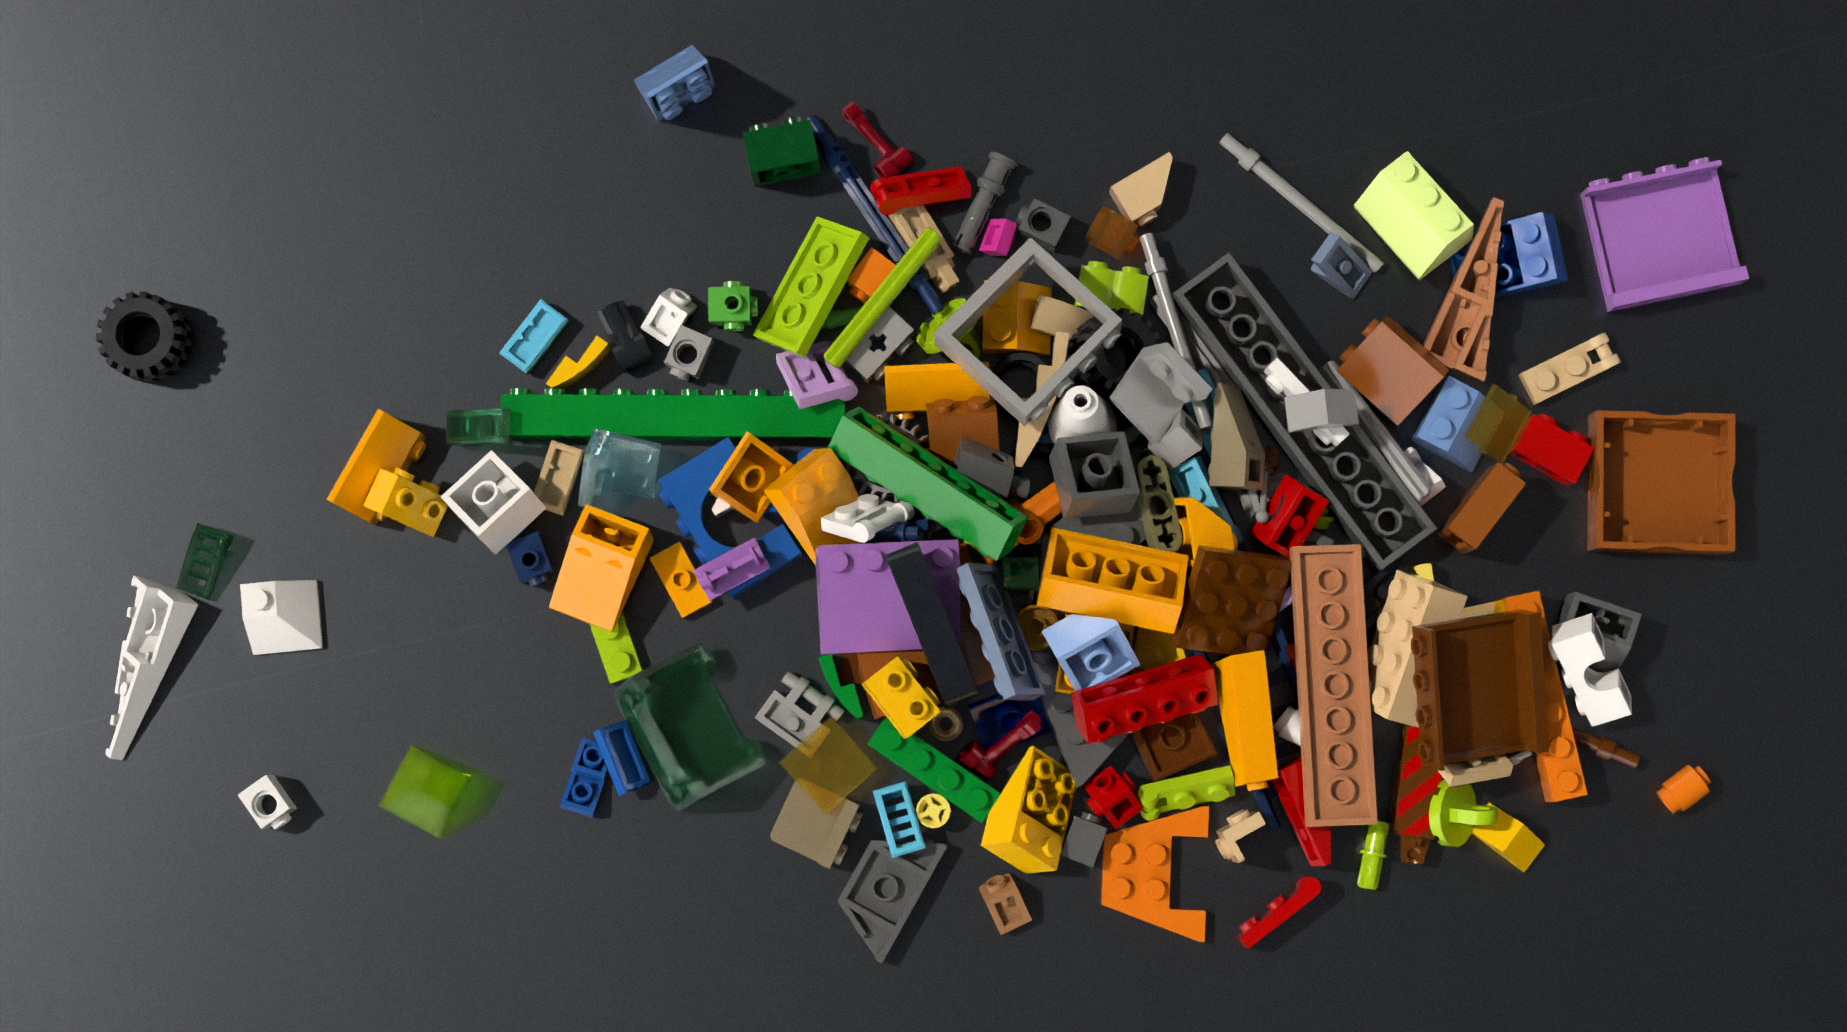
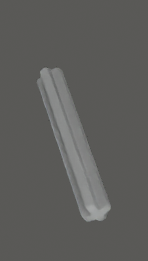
M1156 294L1149 301L1150 305L1167 326L1158 294ZM1176 306L1194 364L1199 370L1206 367L1215 388L1216 383L1236 386Z

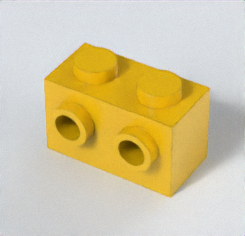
M397 467L394 473L380 468L363 506L434 537L448 507L442 500L441 495L438 494L441 488L425 480H421L420 485L413 482L414 475Z
M897 656L861 685L903 739H906L941 712L937 707L940 701L928 686L923 689L915 678L919 674L907 659L901 661Z

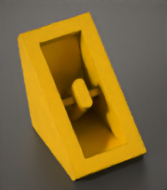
M1487 803V805H1486V806L1496 807V806L1492 805L1491 803ZM1497 808L1498 823L1474 825L1472 834L1522 872H1525L1545 844L1523 823Z

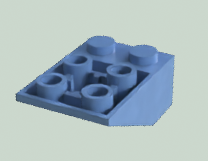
M693 45L634 79L638 90L658 121L663 118L666 120L673 119L683 111V106L693 100L695 103L703 101L712 94L711 89L716 87L708 61Z

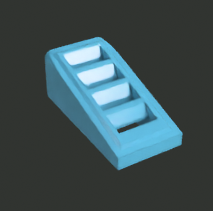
M906 781L874 790L873 794L892 858L925 849ZM901 796L904 797L905 802L889 807L884 806L883 802ZM907 809L908 815L888 820L887 814ZM911 821L912 828L892 833L891 827ZM915 835L916 841L896 846L894 840Z

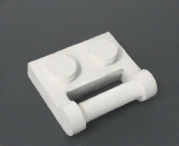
M865 494L859 496L858 500L848 505L835 508L834 512L821 517L822 531L864 543L874 538L876 532L896 522H906L912 519L914 508L908 502L900 501L893 503L879 499L874 494Z

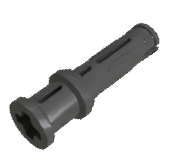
M991 151L989 154L991 160L983 177H978L976 187L978 188L976 196L951 245L955 249L969 255L972 254L975 243L997 197L1001 198L1006 191L1004 185L1011 171L1016 170L1018 166L1014 160L997 152Z

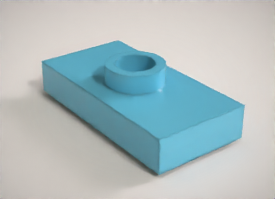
M540 299L499 354L528 375L569 320Z

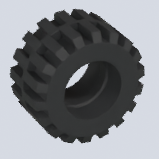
M140 291L139 295L133 292L126 293V299L124 300L117 297L112 301L115 307L110 309L106 306L102 312L107 315L105 320L99 319L97 327L101 328L102 332L96 333V341L102 345L98 350L100 355L107 358L105 362L121 374L137 381L142 379L147 382H155L156 377L162 380L168 378V371L170 370L177 372L181 368L177 364L179 360L186 361L188 354L184 352L185 347L191 348L192 340L187 338V334L191 333V329L184 322L187 320L184 314L178 311L177 307L156 294L151 295L148 292ZM155 319L160 328V337L157 345L153 350L144 355H133L128 344L132 328L142 320Z
M1116 308L1111 309L1122 319L1120 331L1122 335L1116 341L1122 346L1126 354L1124 371L1112 367L1106 360L1104 350L1102 349L1096 355L1098 360L1093 367L1085 374L1080 371L1074 377L1077 383L1082 381L1085 384L1084 386L1091 388L1102 398L1107 396L1108 400H1110L1111 394L1142 348L1157 345L1156 340L1160 339L1158 332L1152 333L1150 330L1153 324L1149 320L1141 321L1142 314L1138 312L1130 314L1127 308H1121L1117 311ZM1095 316L1081 324L1077 328L1079 332L1072 335L1070 342L1074 345L1068 348V356H1072L1103 325Z

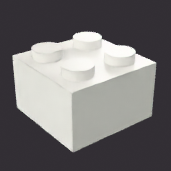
M492 450L441 496L442 500L495 555L546 509L534 492Z

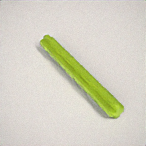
M928 227L922 232L825 352L824 359L831 366L839 368L940 244L942 238L934 229Z

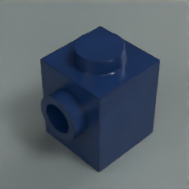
M538 531L511 541L506 545L520 583L524 585L529 583L531 587H536L550 581L549 575L556 573L543 536Z

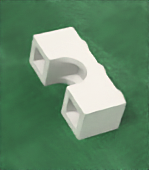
M1590 613L1553 625L1552 640L1548 641V647L1554 661L1560 660L1563 667L1562 676L1567 688L1573 687L1577 695L1575 696V702L1581 716L1586 715L1593 727L1632 715V695L1619 668L1608 672H1596L1588 667L1595 662L1605 659V639L1593 614Z

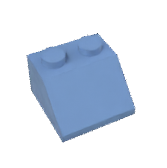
M1447 376L1440 383L1411 441L1457 466L1473 472L1503 411L1479 391L1451 376Z

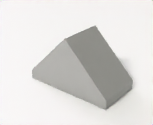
M1320 389L1284 398L1288 433L1359 424L1354 389Z

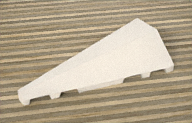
M134 575L131 586L137 587L134 607H128L126 616L132 619V624L127 639L122 642L115 693L121 695L118 714L111 715L110 725L116 726L111 746L106 748L105 753L110 759L123 760L198 607V604L184 592Z

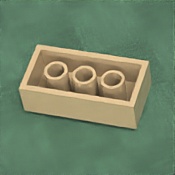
M1400 570L1396 571L1394 580L1389 586L1384 609L1378 617L1377 629L1372 643L1367 649L1371 711L1387 720L1419 728L1415 716L1417 693L1413 683L1415 663L1414 654L1411 650L1412 626L1460 619L1468 596L1431 579Z

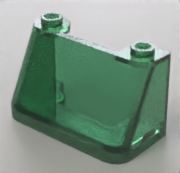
M701 642L631 676L615 690L616 703L624 719L627 721L633 736L668 801L677 811L686 809L766 765L761 745L756 740L752 741L748 737L740 739L714 691L709 678L713 675L715 661L712 654L703 647Z

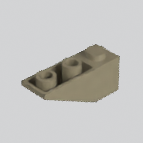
M1216 383V393L1213 398L1214 422L1211 431V463L1208 468L1209 486L1227 490H1263L1265 453L1240 387Z

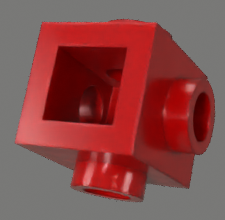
M1111 765L1083 785L1091 797L1086 801L1088 806L1098 818L1104 815L1115 830L1143 809L1133 794L1137 790L1134 783L1126 773L1119 776Z

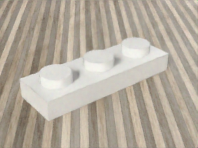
M1278 357L1264 371L1268 376L1265 381L1277 394L1283 392L1288 397L1310 392ZM1344 427L1313 430L1323 443L1328 445L1331 442L1335 447L1350 434Z

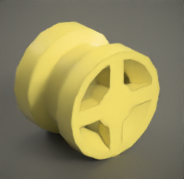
M934 793L922 797L916 808L917 818L920 823L929 828H938L944 825L949 819L951 812L946 798Z

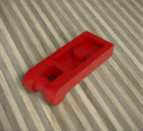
M962 166L879 178L870 185V191L877 200V207L883 215H891L898 208L922 206L924 204L955 201L971 197V185Z
M1301 877L1296 884L1297 890L1287 897L1282 893L1267 904L1269 911L1262 917L1258 918L1255 914L1239 926L1242 932L1236 937L1245 948L1249 949L1314 899L1321 891L1320 882L1314 877Z

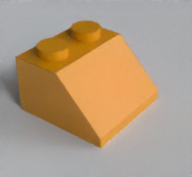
M1016 281L983 314L982 354L1008 355L1012 352L1025 351L1037 356H1050L1051 335L1031 330L1030 326L1038 296L1044 295L1051 298L1052 288Z

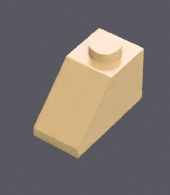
M1170 152L1111 186L1109 194L1129 227L1137 223L1140 227H1143L1158 217L1156 212L1159 211L1162 204L1173 159Z

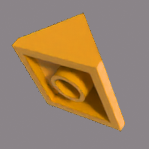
M746 432L709 488V491L712 495L757 523L771 502L763 490L794 466V464L754 435Z

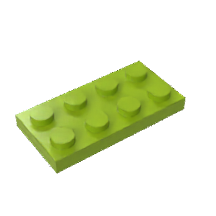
M817 216L753 336L765 343L805 359L866 246L869 237L860 231Z

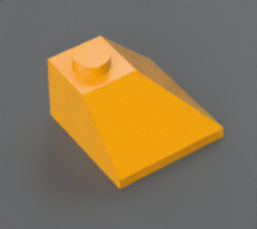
M1173 497L1182 533V544L1174 553L1189 555L1187 567H1193L1199 545L1237 550V538L1228 523L1194 497Z

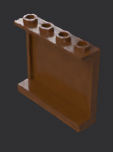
M1518 609L1412 626L1411 650L1414 654L1415 663L1413 683L1417 693L1415 716L1419 725L1420 742L1418 744V754L1422 766L1442 771L1445 770L1444 764L1522 750L1534 753L1549 751L1541 613Z

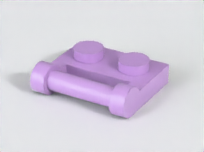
M832 341L812 344L805 359L787 351L776 354L777 365L799 409L835 399L849 401L858 393L854 381L848 379L842 366L835 368L824 359L825 352L833 344ZM817 360L826 364L834 382L828 384Z

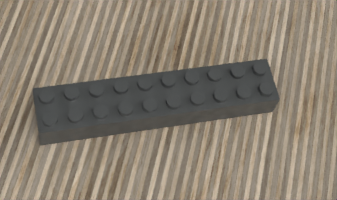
M1227 253L1173 293L1172 296L1176 306L1236 386L1240 387L1243 397L1313 490L1329 500L1326 507L1335 516L1334 518L1354 544H1361V554L1375 572L1384 569L1437 529L1359 424L1343 426L1350 434L1336 447L1331 442L1328 445L1323 443L1313 430L1288 433L1284 398L1287 396L1283 392L1277 394L1267 384L1265 379L1268 376L1264 373L1265 369L1278 357L1310 392L1332 388L1230 253Z

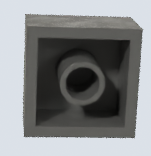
M1125 432L1057 438L1049 460L1063 518L1071 519L1131 512L1140 491Z

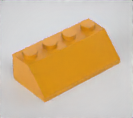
M1052 527L1036 606L1085 616L1115 619L1119 623L1174 634L1183 606L1189 555L1165 550L1160 551L1155 548Z

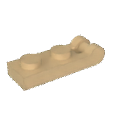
M1604 332L1520 373L1519 377L1533 405L1621 363L1617 353L1613 354L1608 345L1610 339L1607 333ZM1595 349L1601 361L1592 364L1587 353Z

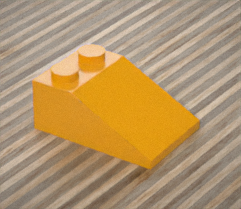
M831 448L813 449L763 490L815 566V550L818 545L860 543L822 531L821 517L834 512L835 508L848 505L858 500L859 497L850 475Z

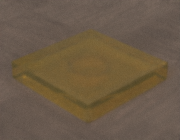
M832 716L779 761L825 815L877 769Z

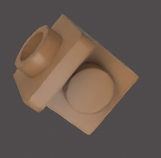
M1010 873L993 876L985 884L979 886L980 893L1001 935L1032 921Z

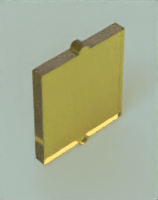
M1492 384L1464 437L1479 447L1480 453L1488 454L1497 462L1503 463L1531 411L1517 401L1516 395L1508 394L1498 385Z

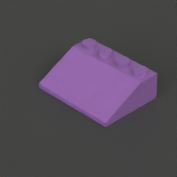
M958 539L818 545L815 550L820 654L923 650L885 557L888 553L918 542L960 646V588L958 585L959 575L956 569L960 567Z

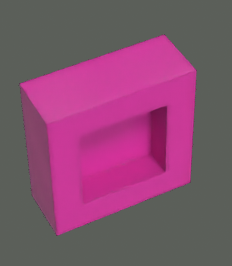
M989 219L979 251L989 256H1007L1015 241L1014 232L1017 223L1008 219Z

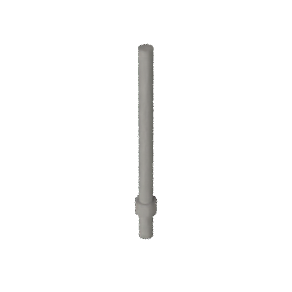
M1228 132L1219 143L1239 159V165L1247 171L1251 169L1326 233L1330 234L1332 232L1341 236L1374 273L1384 264L1383 261L1259 159L1261 155L1251 147L1247 149Z
M1153 233L1144 234L1139 237L1147 260L1144 265L1148 276L1153 279L1174 348L1196 371L1165 274L1168 269L1164 257L1159 255ZM1206 400L1192 402L1200 430L1213 427Z

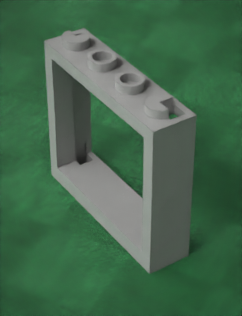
M1030 237L934 332V344L1023 426H1026L1032 419L1036 421L1040 416L1043 417L1050 408L1047 404L1056 395L1061 398L1070 390L1074 384L1072 379L1080 371L1085 374L1093 367L1098 360L1096 355L1104 347L1109 350L1114 346V342L1122 335L1120 333L1122 319ZM1036 263L1103 325L1024 402L966 349L958 339Z

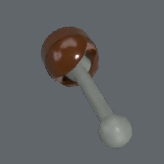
M1267 445L1262 446L1265 453L1264 483L1260 495V509L1255 516L1259 523H1266L1269 520V513L1266 511L1269 475L1278 470L1281 452L1277 448Z

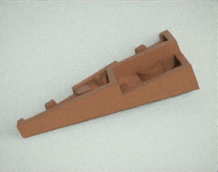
M1495 197L1491 199L1422 345L1446 366L1450 372L1484 382L1487 374V354L1490 345V325L1493 315L1498 267L1497 257L1501 238L1502 210L1504 208V201Z

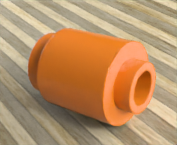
M1688 764L1661 784L1663 788L1656 793L1665 806L1675 814L1679 810L1684 812L1710 792L1707 785L1711 781L1699 766L1693 769Z

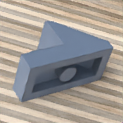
M1330 232L1311 259L1314 262L1311 267L1313 273L1352 299L1355 298L1372 273V270L1343 238Z

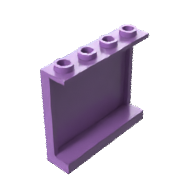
M1709 157L1692 160L1688 162V167L1676 169L1675 164L1656 168L1655 174L1643 176L1642 171H1636L1623 175V180L1610 183L1609 178H1603L1589 182V187L1580 196L1607 312L1736 286L1749 279L1747 267L1739 266L1717 168L1722 165L1721 160L1710 162Z

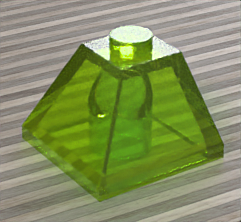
M411 745L379 807L440 838L473 776Z

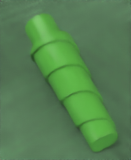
M863 306L831 310L821 328L827 327L829 330L838 328V326L848 325Z

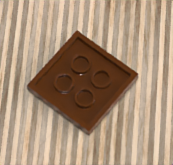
M1199 545L1184 594L1182 610L1170 643L1180 649L1232 655L1264 650L1266 655L1291 574V560L1288 557Z

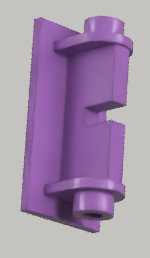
M752 538L693 571L697 576L700 586L705 591L709 601L771 567L756 539Z

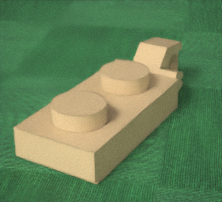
M925 206L899 208L895 213L889 215L888 217L909 248L928 227L934 229L942 238L940 244L923 263L921 268L924 269L929 280L932 279L941 294L953 289L959 283V279L952 269L955 266L952 260L954 254Z

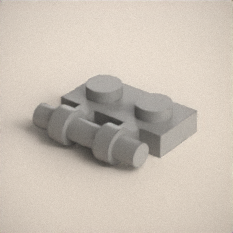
M788 671L781 682L792 689L787 697H784L774 690L755 716V719L812 758L831 731L821 723L823 717L827 714L838 721L845 710L834 703L836 699L829 694L824 696L810 686L811 681L804 676L799 678L791 671ZM801 696L817 707L812 715H809L795 705Z

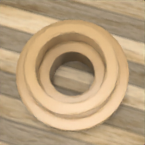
M951 707L938 708L941 712L929 721L930 732L941 741H951L957 738L963 728V719L960 713ZM944 717L950 718L953 722L952 728L948 731L942 730L939 726L940 720Z

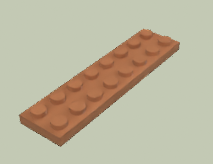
M1361 544L1292 546L1289 550L1292 562L1291 584L1305 827L1378 824Z

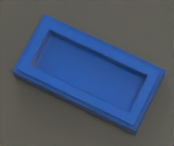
M626 720L593 732L618 796L652 784Z

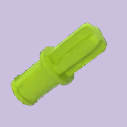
M1377 821L1378 824L1368 825L1364 850L1360 849L1359 852L1363 854L1357 885L1361 888L1376 890L1378 888L1383 858H1387L1384 852L1389 827L1391 826L1390 823Z

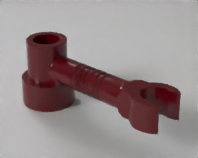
M853 101L842 109L844 111L842 116L855 129L859 130L883 156L873 165L880 178L901 175V172L914 162L912 155L903 146L895 150L885 141L883 136L874 129L873 125Z
M1032 710L1016 724L1012 731L988 750L984 749L977 741H971L958 753L956 761L966 770H971L983 782L987 781L997 770L994 762L1021 740L1037 733L1042 728L1039 724L1042 719Z

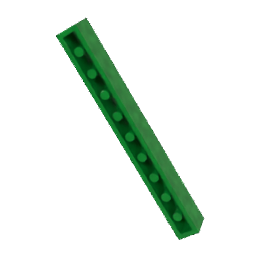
M514 388L511 389L510 394H501L500 435L505 439L724 440L729 437L730 440H741L745 433L749 432L761 441H831L842 415L846 413V401L835 399L799 409L790 390H785L784 396H770L769 390H750V395H736V390L728 389L716 390V395H702V390L696 389L681 390V395H668V390L649 389L647 390V395H634V390L614 389L613 395H599L600 390L579 389V395H566L564 389H545V394H531V389Z

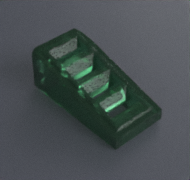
M510 408L466 409L447 412L446 443L448 445L471 447L509 443ZM493 417H495V418H494V435H493Z
M196 523L176 588L210 600L234 536ZM205 537L218 541L217 547L214 548L204 544ZM200 550L213 554V560L210 561L199 557ZM198 563L209 567V573L206 574L193 569L194 564ZM190 575L205 580V586L201 587L188 582Z

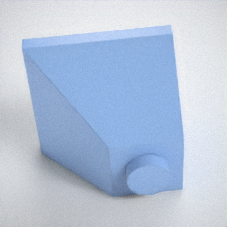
M1071 614L1042 631L1075 691L1114 680L1141 665L1115 619Z

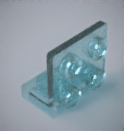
M594 428L584 453L578 506L585 507L586 504L592 506L596 495L602 497L604 489L652 499L656 487L661 444Z

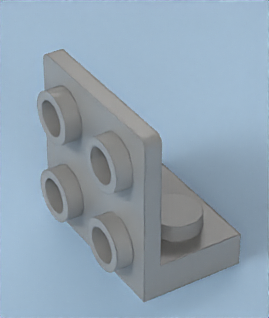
M1168 342L1142 348L1111 394L1110 401L1152 444L1160 442L1185 403L1206 399L1212 388Z

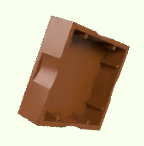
M1597 410L1588 415V444L1595 448L1588 459L1587 551L1715 555L1735 552V500L1732 491V474L1735 465V414L1683 413L1678 415H1657L1643 411Z

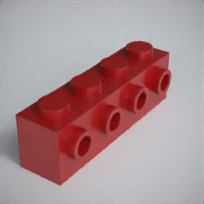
M1201 654L1071 692L1076 728L1088 744L1104 742L1116 735L1126 732H1137L1143 727L1156 723H1167L1176 717L1189 713H1200L1206 708L1218 705L1214 669Z

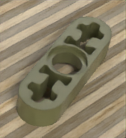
M1149 455L1134 465L1140 491L1137 499L1148 547L1160 551L1175 552L1182 544V533L1167 467L1161 458ZM1147 467L1150 470L1156 471L1152 481L1150 475L1143 474V470ZM1152 485H1153V488L1157 487L1158 485H1159L1160 488H1161V489H1154V490H1152V491L1149 492V493H1147V491H1146V489H1148V488L1151 487ZM1151 497H1158L1163 500L1165 512L1162 515L1154 514L1150 510L1149 501ZM1165 519L1168 520V523L1163 526L1161 524L1154 526V523H1159ZM1162 534L1166 537H1171V542L1167 544V548L1164 542L1159 543L1158 537Z

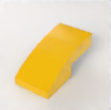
M596 336L578 363L565 356L546 384L551 389H564L579 381L605 358L611 350L610 345L599 336Z

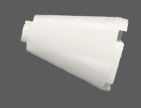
M1075 386L1068 390L1053 407L1048 420V432L1054 445L1057 438L1113 433L1117 429L1116 416L1110 404L1087 386Z

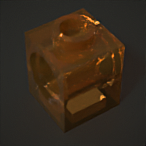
M1103 205L1089 228L1084 241L1120 261L1124 252L1131 255L1140 238L1135 233L1139 225Z

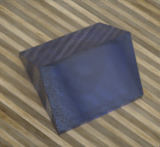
M998 693L968 705L982 745L987 750L1012 731L1016 724L1032 710L1042 719L1039 722L1042 728L1034 735L1021 740L1018 744L1051 732L1040 697L1028 700H1004L1003 696Z

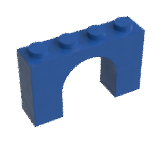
M729 437L658 480L662 486V489L657 491L668 509L674 506L679 513L680 518L675 521L686 538L692 535L697 542L698 547L693 550L702 565L735 548L727 547L714 541L705 528L703 518L706 502L711 496L709 488L736 449ZM783 524L756 540L771 568L725 592L722 596L728 593L734 599L803 556Z

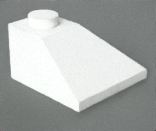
M318 580L269 581L240 584L242 616L253 655L323 648Z

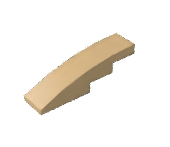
M1055 333L1052 366H1038L1036 391L1065 363L1070 333ZM1056 396L1047 404L1050 408L1043 417L1040 416L1036 421L1032 419L1026 426L1019 422L1014 470H1022L1039 441ZM1022 398V400H1023L1024 402H1026V401L1029 399V398Z

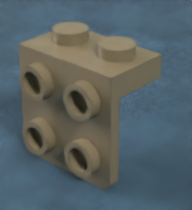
M798 778L789 792L770 837L774 842L815 860L818 864L830 869L833 862L840 865L848 848L847 845L843 844L844 838L848 831L855 833L863 814L857 812L859 804L804 778Z

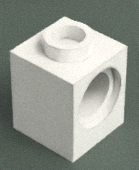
M274 775L263 776L238 794V797L261 829H269L270 827H273L274 830L279 829L292 819L289 814L297 809ZM267 795H272L277 802V807L272 814H267L262 807V802Z

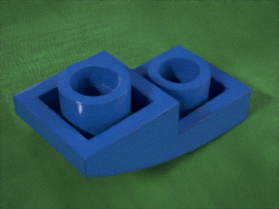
M582 737L571 767L570 778L560 802V808L591 818L594 817L609 772L597 741Z

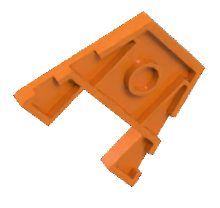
M1200 806L1105 834L1103 839L1101 905L1198 942H1205L1206 911L1170 909L1169 904L1172 836L1208 837L1209 806Z

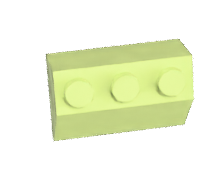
M1408 151L1380 171L1354 204V208L1418 280H1421L1473 239L1474 224Z

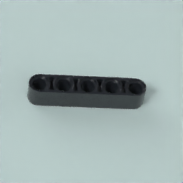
M918 542L886 554V560L946 708L978 696V691Z

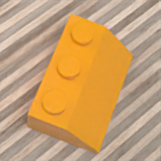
M989 361L982 362L989 369ZM956 363L884 366L887 416L895 414L896 421H903L906 418L913 421L915 420V415H926V404L933 403L939 399L965 401L974 396L990 398V394Z
M378 409L326 500L375 526L379 520L384 521L386 516L363 506L380 468L394 473L396 467L407 471L412 461L417 462L426 448V443L423 442L426 436Z

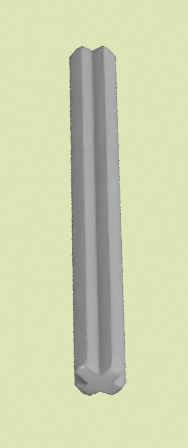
M1330 361L1320 368V374L1332 389L1355 390L1360 427L1415 500L1420 502L1431 494L1429 484L1355 387L1336 371L1339 368L1336 362Z

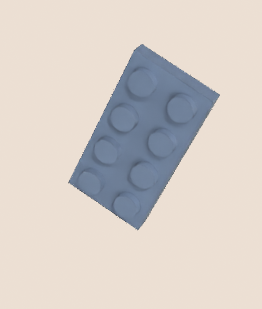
M966 563L956 568L959 575V588L969 602L971 608L970 618L981 635L983 641L982 651L993 668L995 674L994 684L999 694L1003 696L1004 700H1028L1045 695L999 566Z

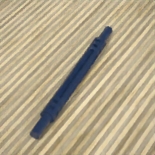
M816 115L810 116L806 120L811 119L814 137L822 147L820 150L821 154L895 264H897L909 250V247L889 217L880 213L876 204L877 200L873 197L869 187L839 142L832 140ZM920 267L908 283L912 289H917L933 315H937L945 307L928 283V275Z

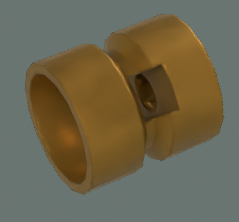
M1029 605L1022 609L1017 618L1029 650L1042 651L1049 647V644L1042 631L1058 622L1055 613L1049 608Z

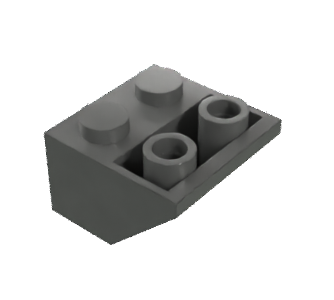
M1578 592L1567 594L1557 624L1592 613L1605 639V659L1595 662L1588 667L1596 672L1620 669L1632 647L1642 614Z

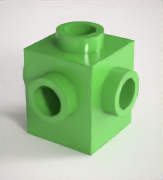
M727 281L723 282V287H708V321L711 326H724V331L728 332L744 331V326H752V316H758V297L751 296L749 286H743V282ZM738 304L737 308L729 309L730 305Z

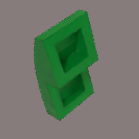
M828 654L818 657L826 680L839 701L857 719L864 718L855 684L841 687L833 655Z

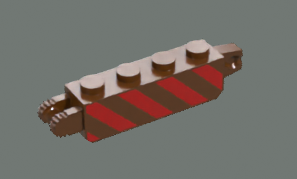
M1402 723L1391 806L1390 829L1395 835H1400V861L1423 865L1430 839L1435 840L1429 822L1430 802L1433 794L1438 795L1441 788L1437 786L1444 778L1438 770L1421 765V759L1418 754V744L1420 742L1419 728Z

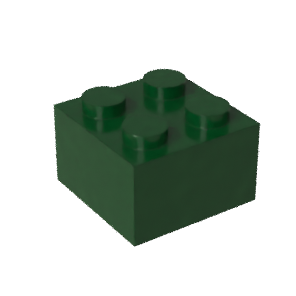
M793 117L784 120V125L770 127L769 123L756 124L750 127V131L743 132L750 172L755 186L821 174L811 119L804 121L803 117Z

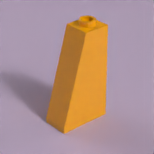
M1264 650L1231 655L1211 664L1214 669L1216 691L1235 787L1247 785L1248 791L1268 788L1267 781L1278 778Z

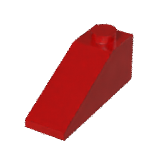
M1300 755L1278 766V778L1273 779L1272 782L1310 866H1326L1331 863V826L1305 827L1302 759Z

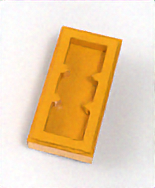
M680 541L650 557L652 564L683 619L713 603L712 600L709 601L705 591L700 586L697 576L693 571L695 568Z

